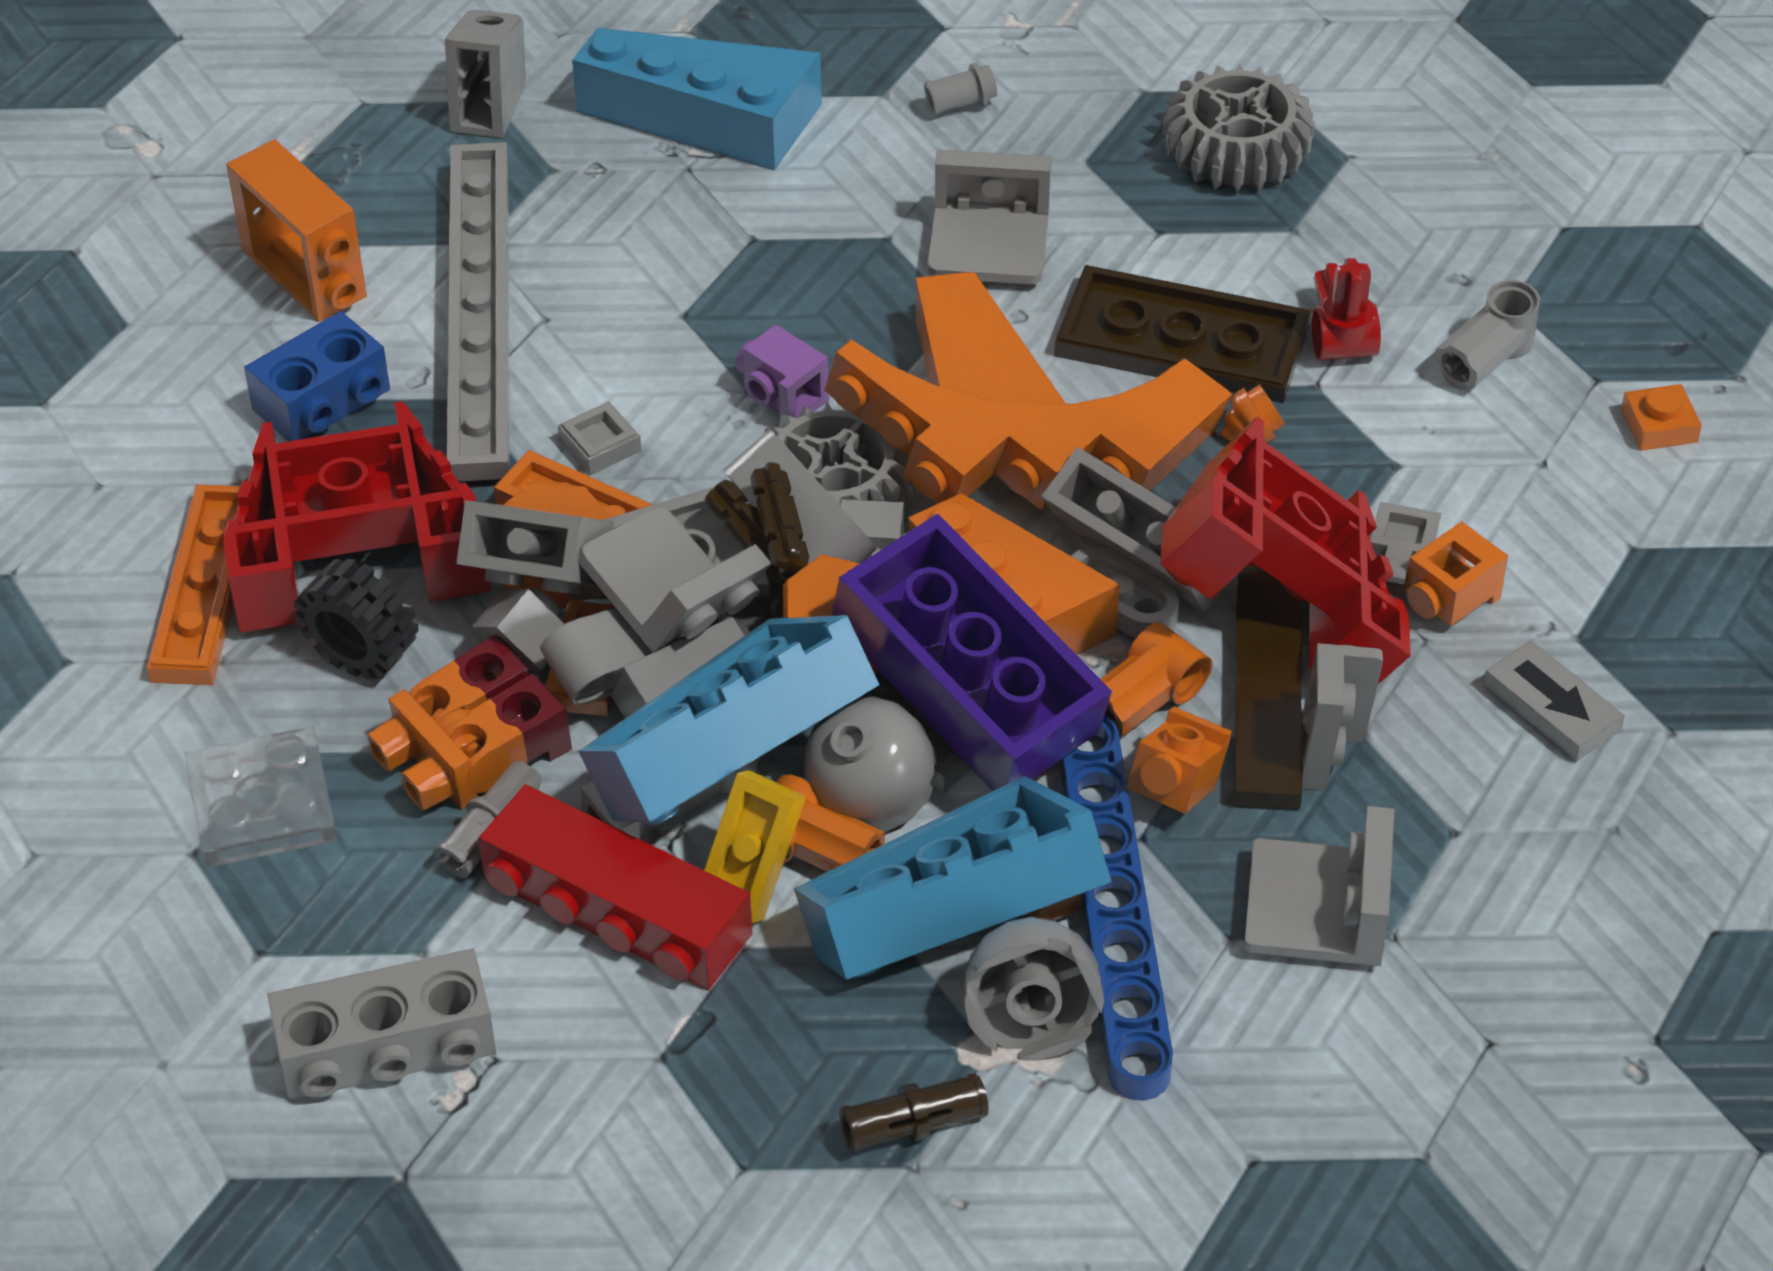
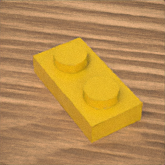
M747 770L736 775L704 871L751 893L753 924L765 918L806 796L753 771Z

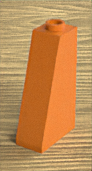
M975 272L916 277V324L929 383L981 399L1027 405L1066 404Z

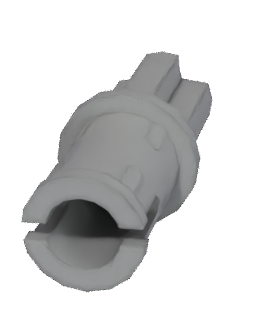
M523 761L512 762L482 798H472L466 805L467 814L450 835L434 850L436 859L443 858L440 862L441 866L456 877L467 878L481 860L478 837L524 784L539 790L542 780L540 774Z

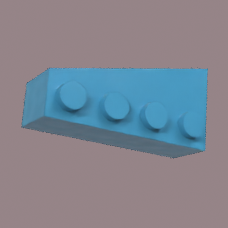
M597 28L572 59L577 112L772 170L778 167L822 105L820 52Z
M847 615L768 619L578 752L612 821L642 822L644 826H652L675 815L679 811L681 803L701 791L718 784L726 776L879 686V683Z
M1023 776L794 888L816 959L847 980L853 977L870 975L882 966L1095 889L1112 881L1091 810Z

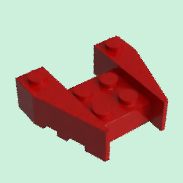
M403 401L394 402L397 424L294 441L276 443L272 422L262 423L252 452L254 463L249 478L241 483L237 494L238 509L234 520H228L223 534L228 579L240 633L298 623L294 615L298 611L294 607V603L299 597L295 562L302 560L326 558L333 555L418 542L429 602L491 592L490 581L484 580L486 569L456 564L465 500L476 502L475 494L465 482L460 484L451 471L449 460L441 450L435 451L424 436L423 426Z
M1259 417L1254 418L1205 466L1162 526L1160 565L1165 567L1168 574L1176 582L1183 586H1192L1209 599H1212L1247 565L1251 567L1259 566L1279 580L1292 597L1299 601L1307 600L1309 602V667L1311 670L1317 643L1352 645L1382 650L1383 664L1378 684L1411 656L1409 615L1403 600L1397 597H1390L1386 582L1394 576L1389 559L1381 554L1376 557L1369 535L1377 528L1366 495L1358 490L1348 500L1344 499L1264 441V421Z

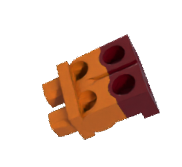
M495 634L420 681L409 693L403 689L388 698L392 718L367 734L371 754L385 771H391L413 757L418 763L402 772L401 778L409 798L421 811L449 797L463 810L472 798L478 797L477 793L487 792L512 762L523 761L528 763L542 754L551 762L572 750L566 708L533 674L528 675V669Z

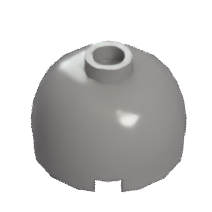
M878 697L857 698L817 722L813 726L803 749V775L805 780L812 784L820 802L828 809L851 818H856L884 832L911 820L928 802L933 790L930 782L934 775V764L938 768V754L924 726L899 704Z
M1035 917L1008 921L988 933L970 955L963 985L964 1007L969 1027L984 1045L997 1051V1044L1006 1049H1022L1018 1053V1059L1035 1061L1061 1056L1084 1043L1092 1033L1091 1024L1097 1018L1099 1011L1102 1013L1104 1005L1103 985L1095 955L1079 934L1054 920Z

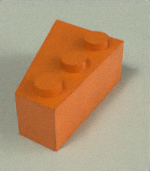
M960 493L908 517L909 532L938 513L1076 655L1117 636L1120 584L964 494Z

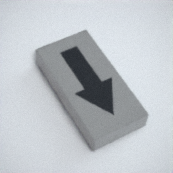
M1532 640L1486 670L1483 685L1575 761H1578L1622 730L1625 715Z

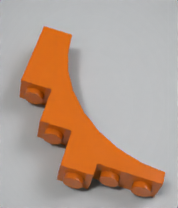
M852 339L836 352L824 389L843 409L852 412L878 432L888 444L900 449L909 456L902 477L913 484L919 493L927 498H931L937 504L960 493L969 497L995 474L1007 483L1011 490L1024 496L1040 510L1047 506L1041 497L1077 447L1151 491L1216 430L1232 395L1231 392L1184 358L1152 381L1118 395L1085 402L1027 405L981 399L936 386L898 369Z

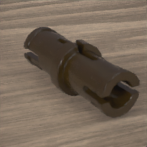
M973 1072L965 1077L919 1088L914 1082L902 1085L898 1088V1094L853 1106H842L839 1110V1118L846 1145L851 1149V1152H855L863 1147L909 1136L912 1141L926 1139L930 1136V1130L974 1118L981 1119L987 1117L989 1107L984 1084L980 1076Z

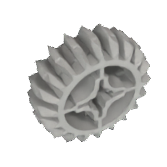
M1239 64L1236 70L1226 71L1222 67L1217 66L1211 75L1197 71L1194 81H1181L1179 90L1170 94V100L1166 105V116L1163 117L1162 133L1165 135L1168 158L1177 161L1178 171L1192 172L1194 182H1201L1206 179L1211 180L1214 189L1219 188L1223 184L1232 185L1238 193L1241 186L1251 185L1260 191L1266 181L1274 185H1281L1284 175H1296L1298 167L1301 163L1307 161V155L1311 151L1315 122L1312 121L1313 113L1309 107V98L1299 94L1298 85L1284 84L1282 74L1266 76L1263 73L1262 67L1254 72L1243 71Z
M828 402L823 411L813 412L803 406L798 418L782 415L778 428H765V433L769 429L775 433L840 506L841 499L904 502V511L905 506L911 505L914 485L902 477L909 456L900 449L888 444L878 432L852 412L845 409L832 410Z

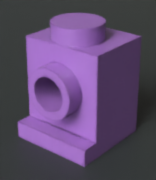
M775 324L755 340L747 342L740 349L736 357L735 367L744 374L745 392L758 404L768 406L779 413L780 420L782 415L798 418L803 406L814 412L829 401V394L824 391L829 376L828 357Z

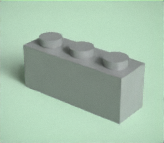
M1077 447L1042 494V499L1060 524L1095 546L1107 547L1117 551L1172 585L1181 600L1203 614H1207L1225 589L1223 587L1212 599H1209L1192 586H1183L1176 582L1168 574L1165 567L1160 565L1162 526L1176 507L1081 448Z

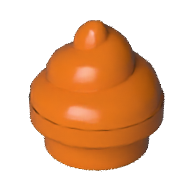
M1260 384L1248 392L1243 387L1234 393L1230 399L1231 409L1225 414V427L1221 431V436L1231 442L1254 418L1259 417L1264 421V441L1269 443L1277 438L1274 432L1286 425V423Z

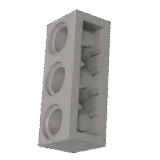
M474 948L267 993L289 1101L309 1096L324 1097L340 1089L376 1081H395L411 1073L447 1065H466L478 1058L496 1055L491 1013Z

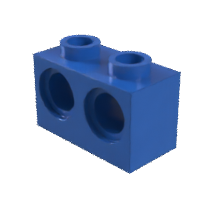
M342 311L337 312L244 366L252 410L266 422H272L273 428L287 441L310 438L390 390L384 346Z

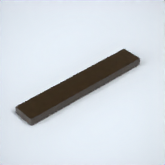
M1247 565L1236 575L1234 806L1300 810L1302 799L1301 601L1292 597L1279 580L1259 566L1251 567Z

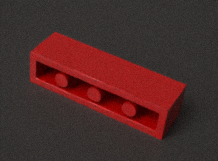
M527 784L522 786L478 837L484 879L497 891L507 896L517 895L543 908L556 921L563 924L573 923L599 936L614 950L619 952L629 951L657 965L663 973L675 980H688L709 991L753 935L750 892Z

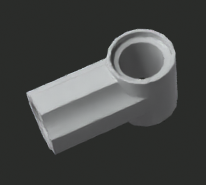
M1505 280L1493 285L1487 292L1486 306L1436 348L1435 363L1444 373L1445 380L1461 390L1465 386L1475 387L1506 359L1519 358L1529 353L1534 345L1540 306V296L1537 290L1530 284L1519 280Z

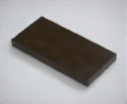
M1085 265L1055 339L1054 356L1153 377L1160 376L1185 358L1231 393H1236L1243 387L1248 392L1260 384L1271 401L1284 403L1309 329L1311 310Z

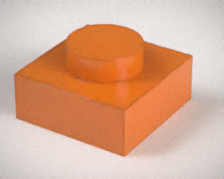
M1682 384L1624 392L1621 410L1640 451L1698 442L1702 424Z

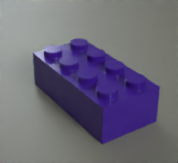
M938 513L839 577L831 616H848L867 659L992 791L1023 776L1030 779L1035 778L1099 733L1112 691Z

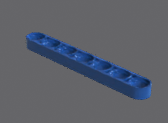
M1104 715L1099 733L1095 736L1101 738L1106 745L1092 752L1076 748L1060 760L1065 797L1091 810L1098 836L1113 837L1123 845L1116 853L1104 854L1112 882L1081 893L1084 903L1083 916L1088 947L1092 950L1097 960L1103 985L1104 1005L1102 1013L1099 1011V1019L1108 1077L1112 1087L1120 1095L1131 1100L1145 1101L1158 1097L1165 1092L1170 1084L1173 1050L1129 791L1126 788L1127 780L1119 732L1115 722L1107 715ZM1089 785H1102L1109 788L1114 793V796L1104 802H1091L1084 799L1079 792ZM1116 888L1125 891L1131 896L1132 900L1125 906L1114 908L1101 904L1095 896L1104 889ZM1127 942L1139 949L1141 954L1133 961L1117 962L1110 959L1104 953V949L1112 943ZM1135 997L1143 1000L1150 1010L1142 1017L1126 1018L1119 1015L1112 1006L1121 998ZM1138 1053L1153 1057L1160 1067L1152 1074L1139 1076L1128 1072L1121 1063L1129 1055Z

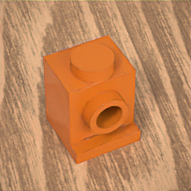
M1461 521L1409 558L1404 592L1407 593V599L1411 608L1424 619H1431L1436 615L1451 627L1484 602L1495 603L1501 598L1508 555ZM1467 559L1469 562H1471V563L1474 564L1475 566H1474V567H1471L1470 565H1468V564L1465 562V560Z
M1173 706L1168 711L1166 721L1139 742L1126 788L1186 814L1216 788L1232 731Z

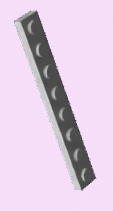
M507 142L450 145L447 459L451 464V471L458 481L502 479L510 470L509 159Z

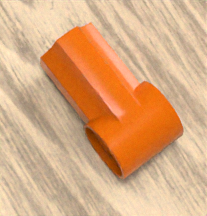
M1155 622L1149 625L1133 642L1127 659L1101 678L1104 684L1112 691L1105 715L1115 722L1119 736L1123 737L1170 699L1177 705L1191 700L1205 685L1211 673L1212 659L1162 622Z
M789 774L782 775L775 781L806 796L784 863L790 861L794 856L828 872L885 844L884 831L856 818H851L828 809L820 802L812 784L803 778Z

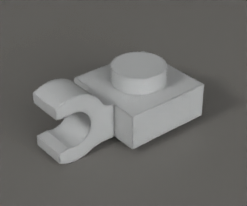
M1380 501L1375 519L1377 528L1372 532L1370 540L1376 557L1379 554L1387 557L1392 567L1394 576L1386 582L1390 597H1397L1403 600L1409 558L1437 539L1442 513Z

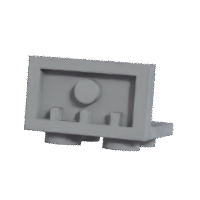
M1367 806L1363 833H1350L1349 847L1256 838L1253 841L1244 949L1249 953L1381 966L1389 920L1395 809Z

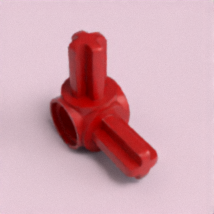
M1356 258L1345 259L1344 265L1338 266L1336 263L1326 264L1325 269L1317 271L1313 278L1320 303L1313 309L1311 323L1312 341L1316 358L1320 361L1377 356L1380 351L1381 328L1377 307L1368 299L1371 279L1370 267L1368 264L1358 263Z

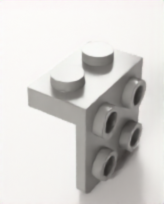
M937 149L935 162V210L928 256V274L934 276L975 272L980 281L1031 285L1039 283L1043 278L1050 210L1052 156Z
M655 507L585 543L580 550L578 561L653 653L683 636H686L687 639L697 636L711 625L717 617L726 612L729 615H734L744 609L759 594L760 590L755 584L772 564L755 544L715 566L673 514L664 507Z

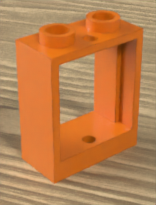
M276 139L226 163L241 247L248 257L318 322L367 297L353 208ZM260 207V210L254 214V211Z

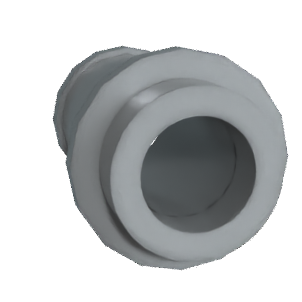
M977 63L969 65L968 71L934 81H926L924 93L932 115L937 116L942 112L976 102L981 107L988 105L990 98L997 97V85L989 65L980 67Z

